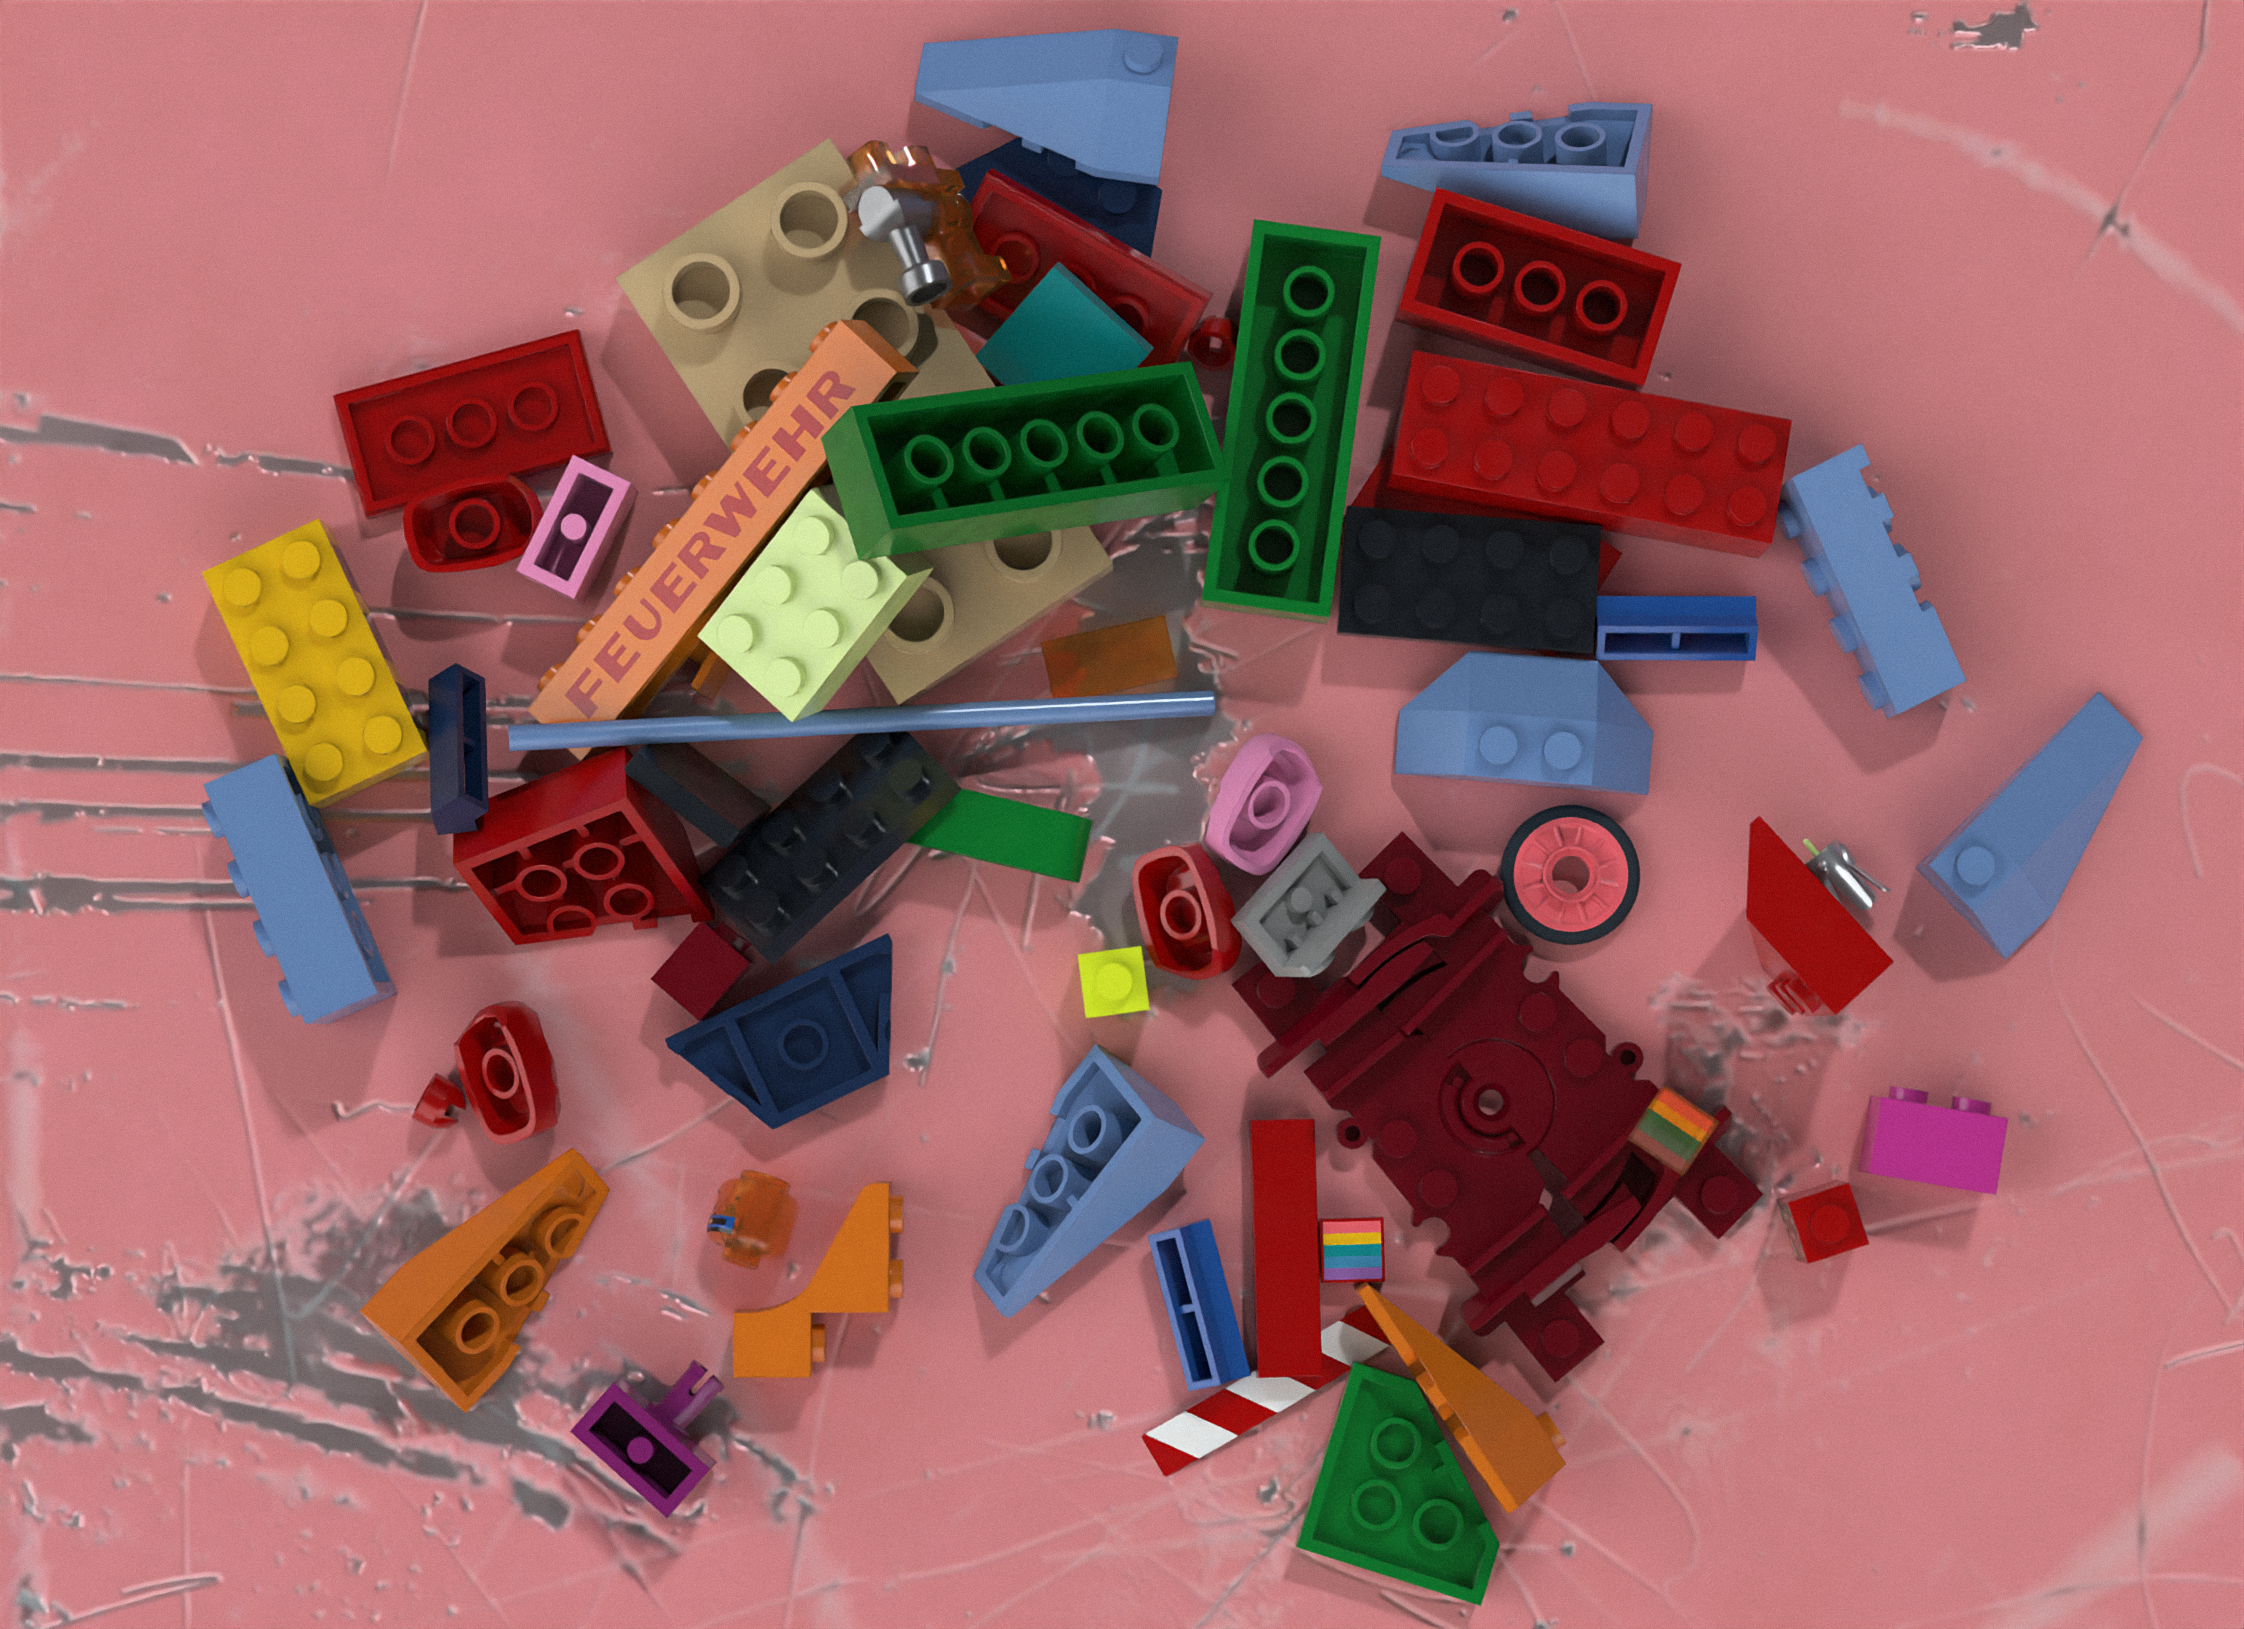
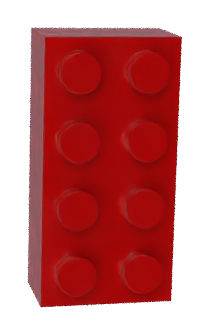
M1436 187L1394 321L1595 384L1640 391L1647 379L1682 263Z

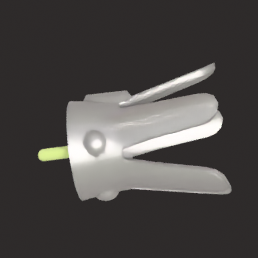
M1808 839L1803 840L1804 845L1814 856L1805 865L1839 902L1840 900L1832 884L1861 910L1870 909L1872 904L1876 902V894L1859 875L1882 891H1891L1883 883L1856 865L1854 856L1844 844H1839L1837 839L1820 852Z

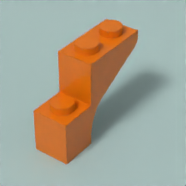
M875 1181L861 1190L812 1280L802 1293L779 1305L758 1309H738L733 1313V1378H811L815 1373V1362H826L827 1327L826 1324H815V1313H889L892 1309V1298H903L904 1261L903 1259H892V1234H903L904 1195H892V1181Z

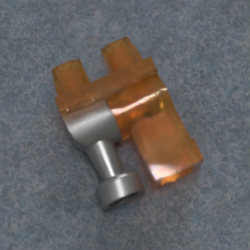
M871 140L846 159L856 186L843 195L842 200L849 214L859 215L862 223L859 229L866 237L877 242H889L904 269V272L898 278L897 284L906 305L920 306L930 303L932 309L970 311L1012 279L1003 257L985 255L972 229L973 213L971 206L964 196L957 193L965 187L958 170L936 168L927 146L910 145L900 149L892 156L886 141Z

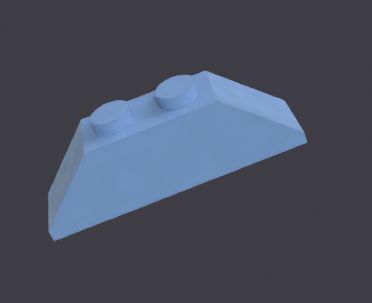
M1470 650L1399 711L1394 774L1648 795L1653 730L1598 661Z

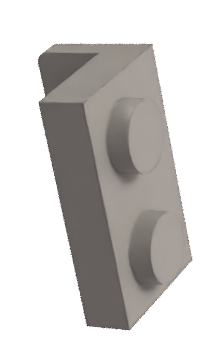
M1323 832L1309 833L1230 922L1276 977H1312L1329 966L1335 957L1334 949L1349 932L1362 927L1372 917L1375 911L1373 905L1383 895L1386 888L1379 879H1360Z

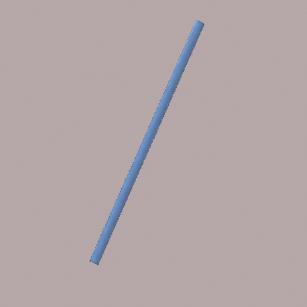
M1213 690L827 709L791 722L781 712L508 725L509 751L1214 716L1215 697Z

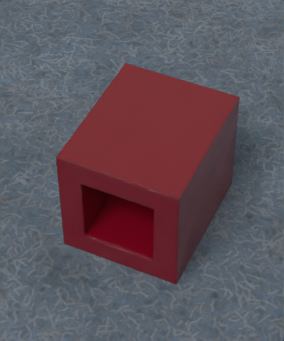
M723 920L715 929L709 923L700 921L653 975L651 980L698 1021H704L755 964L744 955L751 944Z

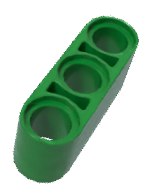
M961 788L962 790L906 841V843L1080 883L1094 820Z

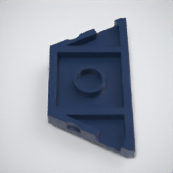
M1021 137L943 175L938 182L940 189L966 208H969L986 173L993 168L1150 258L1152 256L1162 198V190L1151 184L1094 177L1075 169L1076 161L1047 148H1044L1040 154L1023 147Z
M889 933L878 937L666 1038V1044L669 1049L688 1061L707 1076L711 1082L744 1105L771 1129H776L890 1075L893 941Z

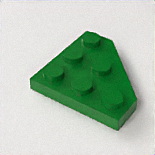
M1353 1360L1296 1540V1547L1481 1606L1500 1543L1434 1419L1427 1402L1414 1379Z

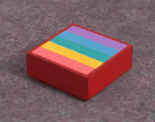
M1384 1217L1319 1218L1321 1283L1385 1282Z

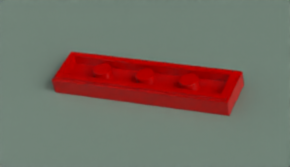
M1315 1119L1250 1120L1256 1378L1322 1376Z

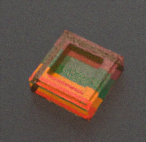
M1662 1085L1627 1140L1679 1175L1684 1176L1719 1121L1667 1086Z

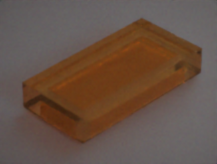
M1165 615L1040 642L1053 698L1100 696L1178 678Z

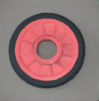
M1561 805L1538 812L1518 827L1504 850L1500 868V879L1503 881L1506 904L1524 928L1546 941L1563 945H1576L1600 939L1623 922L1631 911L1639 891L1640 866L1636 850L1629 836L1613 819L1589 807ZM1568 856L1580 859L1588 870L1586 885L1582 890L1570 894L1556 887L1552 876L1554 865L1559 859Z

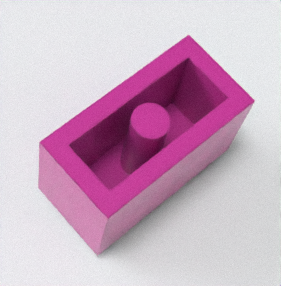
M1890 1086L1888 1098L1870 1096L1859 1172L1996 1195L2008 1118L1991 1116L1992 1103L1953 1097L1951 1109L1927 1105L1928 1092Z

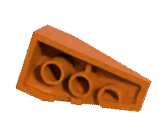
M571 1148L404 1263L359 1312L395 1350L458 1408L467 1413L510 1367L521 1348L520 1345L514 1342L532 1310L539 1313L542 1311L551 1295L544 1290L560 1260L572 1257L608 1195L610 1188L577 1150Z
M1362 1282L1354 1288L1484 1483L1507 1514L1520 1507L1566 1465L1557 1449L1567 1442L1546 1411L1535 1417L1531 1410L1366 1282Z

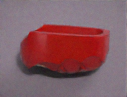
M482 474L445 483L416 495L404 507L402 522L406 544L411 559L417 567L429 573H452L494 567L524 555L544 515V511L537 494L519 479L509 474Z
M1198 842L1175 844L1155 849L1140 856L1132 870L1134 901L1142 936L1155 967L1191 980L1217 977L1230 970L1237 963L1241 953L1242 936L1230 922L1236 915L1232 897L1224 887L1220 878L1219 868L1214 865L1202 845Z
M519 1001L499 1002L480 1010L453 1044L460 1078L483 1131L495 1144L506 1145L535 1137L559 1123L558 1118L561 1110L560 1094L557 1086L558 1079L554 1059L547 1045L538 1014L525 1003Z

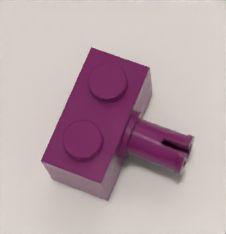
M696 1360L689 1364L690 1367L658 1403L654 1400H647L623 1377H620L612 1383L570 1431L666 1518L670 1516L717 1463L716 1460L689 1437L690 1433L687 1427L725 1386L713 1374L696 1393H693L692 1388L708 1371L704 1365Z

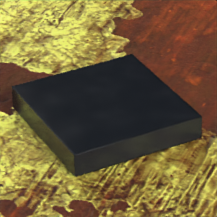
M687 742L648 744L636 751L624 768L627 771V775L722 848H728L753 830L772 808Z

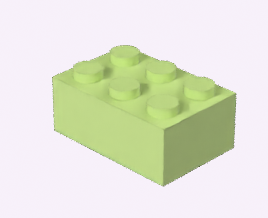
M835 483L812 488L697 636L785 717L794 722L822 711L935 567L918 551L859 560Z

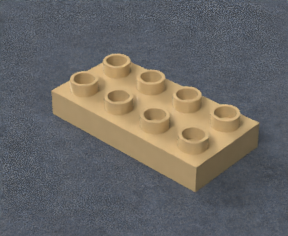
M830 137L615 278L731 454L734 452L730 449V444L739 431L748 423L754 420L759 421L773 404L769 397L775 386L787 374L793 371L799 372L813 353L809 350V347L815 336L826 325L833 321L839 322L840 319L865 320L920 372L898 400L996 387L938 299L920 306H908L905 304L897 284L898 278L904 272V269L889 242H877L870 239L859 229L862 223L858 207L865 190ZM1088 525L918 551L935 568L865 656L899 706L911 705L1112 572L1113 562Z

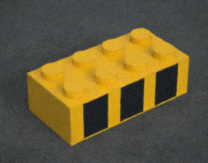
M317 518L201 572L310 806L323 809L430 759L427 732L336 537L328 524Z

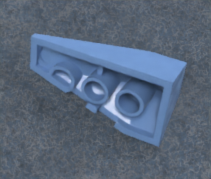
M2096 692L1915 868L2003 959H2007L2052 915L2143 737L2100 692Z

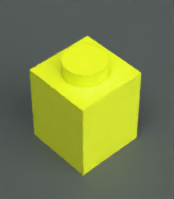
M1142 946L1077 954L1086 1019L1150 1010Z

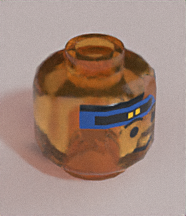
M742 1170L740 1178H730L721 1184L707 1225V1234L715 1244L723 1248L722 1260L739 1267L757 1270L760 1260L773 1261L785 1255L800 1208L797 1200L789 1194L791 1187L789 1183L762 1172Z

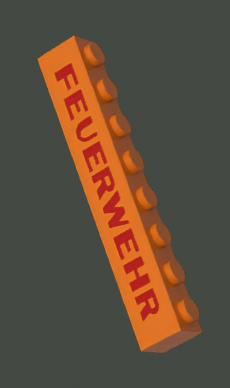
M840 319L839 322L833 321L815 336L809 347V350L813 353L799 372L793 371L787 374L775 386L769 397L773 404L759 421L754 420L748 423L734 437L730 444V449L734 453L720 470H712L697 483L691 493V498L694 500L693 504L681 519L675 518L657 533L652 541V546L656 550L642 567H634L621 578L613 591L617 598L604 614L594 616L580 629L575 637V642L579 646L567 661L555 664L543 675L537 685V689L541 693L527 709L541 724L638 719L702 641L697 635L810 489L827 485L833 480L821 437L851 406L898 400L920 372L865 320ZM616 746L567 749L582 762L610 751Z

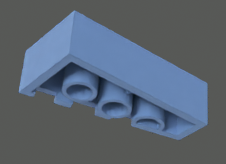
M1861 443L1792 477L1783 484L1776 522L1787 540L1796 537L1807 559L1800 563L1803 576L1816 597L1825 595L1835 615L1834 618L1829 620L1832 634L1845 654L1853 651L1864 673L1857 677L1863 696L1874 711L1882 708L1888 719L1967 680L1934 606L1928 600L1918 604L1914 592L1921 589L1920 574L1910 552L1906 551L1900 543L1892 545L1888 533L1892 531L1890 519L1894 515L1884 493H1877L1871 486H1866L1860 469L1871 465Z

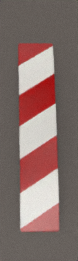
M1363 1305L1321 1331L1322 1376L1256 1378L1255 1370L1250 1376L1241 1378L1190 1409L1142 1435V1439L1163 1475L1169 1476L1350 1370L1353 1360L1362 1363L1390 1346L1391 1343L1367 1307Z

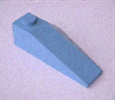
M1105 29L924 43L914 101L980 129L995 126L1021 137L1022 146L1041 154L1043 149L1047 148L1076 161L1075 169L1094 177L1158 185L1179 37L1121 29Z
M1585 102L1568 105V116L1533 121L1531 111L1510 113V122L1494 127L1479 129L1475 123L1469 120L1392 130L1381 165L1382 177L1430 192H1435L1436 187L1609 241L1622 238L1638 239L1647 198L1653 117L1652 104Z
M1098 1044L1093 1046L1057 1093L1049 1113L1057 1116L1042 1150L1039 1151L1032 1148L1024 1165L1025 1168L1032 1171L1018 1202L1004 1208L973 1277L1000 1314L1005 1317L1011 1318L1167 1190L1206 1140L1176 1102L1106 1048Z

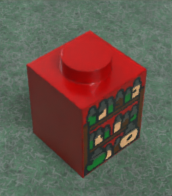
M1835 1180L1777 1199L1797 1261L1810 1264L1869 1245L1849 1182Z

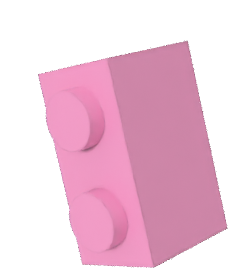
M573 455L516 571L525 578L583 605L639 491L632 483Z

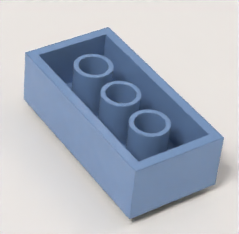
M275 753L203 784L210 799L202 803L203 813L214 836L217 839L225 836L235 858V860L227 863L230 877L239 895L242 898L251 896L260 917L259 920L253 922V929L264 954L268 958L276 955L286 979L279 981L278 987L292 1017L302 1015L305 1024H329L398 994L320 810L309 805L288 758Z

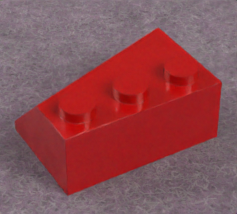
M626 745L488 798L489 812L478 818V831L453 833V866L515 945L592 936L597 926L632 922L634 930L657 928L658 918L691 914L693 923L715 920V910L710 896L698 882L702 874L683 824L668 805L626 774L627 771L624 768L633 757Z
M1760 815L1750 823L1746 919L1762 969L1773 980L1766 989L1791 1015L1798 1012L1805 1016H1836L1892 965L1894 961Z

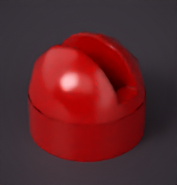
M1210 315L1200 320L1187 346L1191 360L1199 367L1208 371L1220 372L1229 369L1234 365L1239 328L1229 318L1225 320L1221 317H1216V315ZM1213 337L1222 340L1221 349L1211 347Z
M435 1073L424 1090L411 1118L435 1129L450 1128L457 1124L459 1120L447 1113L446 1110L450 1104L466 1110V1096L461 1087L456 1083Z

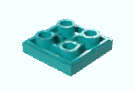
M1058 262L975 356L988 371L1006 386L1137 368L1154 347L1065 266Z

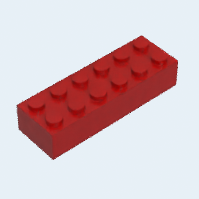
M1414 350L1405 369L1385 490L1574 524L1599 525L1605 531L1759 559L1773 544L1792 420Z

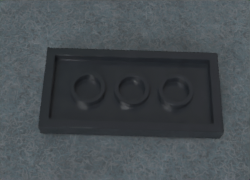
M1347 506L1345 511L1336 635L1591 655L1594 643L1602 526Z
M908 731L856 734L709 869L698 882L759 953L773 965L962 789Z

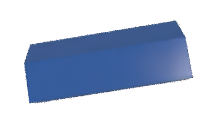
M1597 596L1593 643L1596 660L1755 661L1758 636L1756 596Z
M1210 1219L1198 1220L1148 1235L1188 1391L1218 1386L1232 1380L1250 1376L1249 1365Z

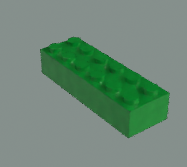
M1254 219L1222 444V455L1230 480L1216 491L1200 607L1326 624L1330 618L1381 236Z
M1191 361L851 406L821 437L859 560L1192 510L1200 506L1230 480Z

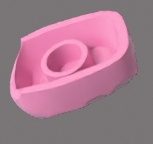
M1262 733L1246 741L1220 781L1219 792L1214 805L1209 810L1210 816L1206 825L1204 844L1224 861L1253 875H1264L1274 869L1306 826L1323 789L1305 750L1296 742L1276 733Z

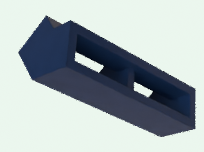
M455 663L428 680L431 816L438 835L478 831V818L489 812L485 678ZM463 715H464V735H463ZM464 764H465V785H464Z

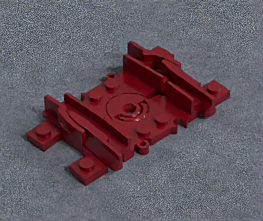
M1401 831L1358 874L1360 879H1379L1386 891L1378 900L1400 923L1345 977H1340L1320 993L1308 977H1276L1261 960L1233 982L1231 986L1275 1039L1257 1057V1066L1267 1079L1287 1065L1316 1040L1320 1042L1327 1053L1303 1072L1331 1109L1348 1111L1352 1115V1117L1341 1120L1337 1125L1336 1138L1338 1142L1345 1148L1351 1150L1358 1149L1367 1142L1369 1136L1372 1140L1371 1158L1412 1207L1411 1225L1419 1227L1424 1220L1432 1217L1439 1218L1445 1222L1448 1231L1447 1238L1442 1245L1434 1249V1253L1438 1256L1453 1257L1479 1289L1462 1303L1459 1310L1462 1320L1477 1336L1484 1337L1506 1322L1549 1377L1556 1383L1605 1343L1565 1294L1570 1287L1586 1275L1579 1262L1580 1260L1599 1250L1607 1243L1614 1250L1621 1253L1624 1252L1673 1197L1715 1239L1719 1240L1764 1194L1714 1145L1729 1130L1732 1124L1733 1113L1723 1104H1718L1705 1117L1712 1123L1680 1171L1633 1140L1631 1137L1663 1091L1659 1090L1650 1080H1634L1629 1075V1073L1639 1070L1643 1064L1644 1056L1640 1047L1632 1042H1621L1612 1048L1609 1055L1606 1052V1035L1559 989L1558 971L1550 972L1545 980L1538 983L1531 982L1524 976L1522 962L1526 955L1534 950L1533 946L1515 945L1508 938L1510 934L1488 915L1504 897L1503 881L1496 874L1492 876L1486 870L1478 869L1457 886ZM1417 940L1420 941V942H1418V943H1416V944H1414V945L1408 947L1407 949L1403 950L1402 952L1398 953L1397 955L1393 956V957L1390 958L1388 961H1386L1383 965H1381L1378 969H1376V968H1377L1381 963H1383L1387 958H1389L1390 956H1392L1393 954H1395L1396 952H1398L1399 950H1401V949L1404 948L1405 946H1407V945H1409V944H1411V943H1413V942H1415V941H1417ZM1439 962L1444 965L1404 988L1390 1002L1385 1000L1404 982L1419 972ZM1373 970H1375V971L1365 980V978H1366ZM1415 1028L1422 1033L1408 1036ZM1625 1050L1630 1051L1633 1056V1060L1629 1065H1624L1620 1061V1055ZM1486 1090H1495L1502 1097V1107L1495 1114H1485L1479 1107V1097ZM1349 1126H1356L1359 1130V1136L1354 1141H1349L1345 1137V1130ZM1535 1149L1566 1178L1556 1189V1192L1584 1219L1565 1236L1561 1234L1549 1216V1212L1544 1204L1539 1203L1546 1183L1528 1157ZM1630 1154L1655 1177L1647 1196L1641 1204H1639L1635 1196L1631 1195L1623 1181H1618L1609 1193L1619 1178ZM1609 1193V1195L1604 1199V1201H1603L1595 1210H1593V1209L1602 1201V1199Z

